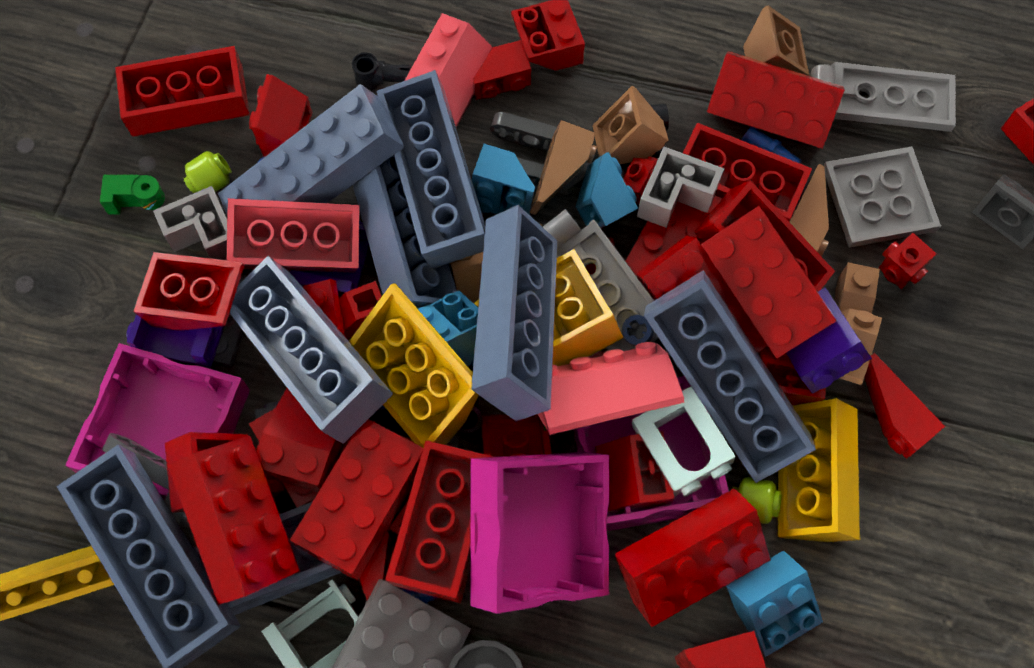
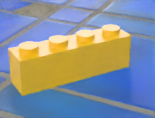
M92 546L0 574V621L113 586L114 583Z

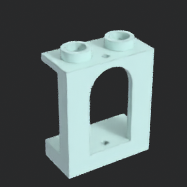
M691 386L682 391L685 403L647 411L632 419L634 431L641 436L670 484L674 496L681 492L684 497L700 489L702 487L700 481L712 475L715 480L732 470L730 464L734 462L736 457ZM685 412L688 413L710 450L708 465L699 471L684 469L677 462L657 429Z
M333 580L329 581L328 583L331 587L279 625L272 623L261 631L285 668H307L290 640L329 611L334 609L348 611L355 625L360 615L357 614L351 605L356 599L345 583L339 587ZM346 641L310 668H332Z

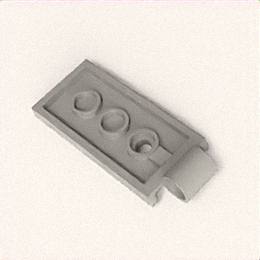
M834 62L831 66L825 64L817 65L811 70V77L843 86L845 89L834 119L952 132L956 126L955 75ZM859 92H866L869 98L862 97Z
M565 209L543 226L557 240V258L575 249L585 267L588 264L596 265V272L590 276L614 315L621 333L623 323L627 318L633 315L644 316L645 307L653 302L654 299L595 220H592L589 225L581 230ZM638 322L631 326L634 330H630V336L635 335L638 339L645 336L642 332L647 331L646 326H641ZM655 332L650 342H655L659 339ZM623 337L606 348L608 351L613 349L626 351L635 349L636 346L630 344Z

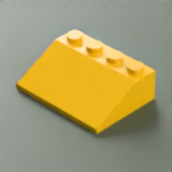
M575 249L558 257L556 264L552 364L561 366L570 364L572 359L578 357H589L623 338L614 315ZM477 300L474 304L479 308V300Z
M395 283L391 284L349 342L393 393L383 406L413 442L423 448L425 441L445 445L466 422L479 396L471 390L473 372Z

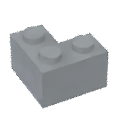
M663 147L640 199L637 217L667 228L677 202L708 213L724 168Z
M212 186L153 211L165 239L174 252L202 241L211 259L226 260L227 215Z

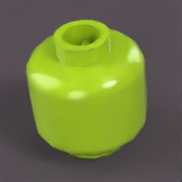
M205 151L185 165L187 177L184 178V182L193 193L210 186L213 187L216 193L230 182L229 174L232 171L222 155Z
M745 477L740 482L739 488H732H735L757 510L761 524L770 523L773 517L778 518L782 492L776 490V485L772 481L762 479L755 483L753 478Z

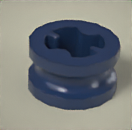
M630 316L622 326L623 337L633 346L643 342H650L653 338L654 330L644 316ZM637 322L639 325L646 326L647 328L646 332H642L645 336L641 339H638L635 335L630 336V330H634L631 326Z

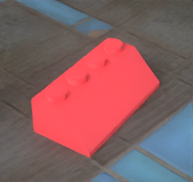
M442 13L405 81L435 70L445 90L455 127L457 128L474 96L473 78L493 47L469 23Z
M228 198L226 260L242 262L244 264L243 269H255L269 256L289 271L354 273L359 268V205Z
M643 342L637 344L635 349L626 351L613 349L604 352L603 356L596 358L578 357L572 359L570 364L561 366L552 364L551 410L537 415L551 435L685 402L669 354L658 343Z

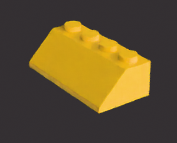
M837 398L794 405L793 408L812 435L816 450L778 471V490L782 492L778 516V537L820 542L860 540L857 408Z

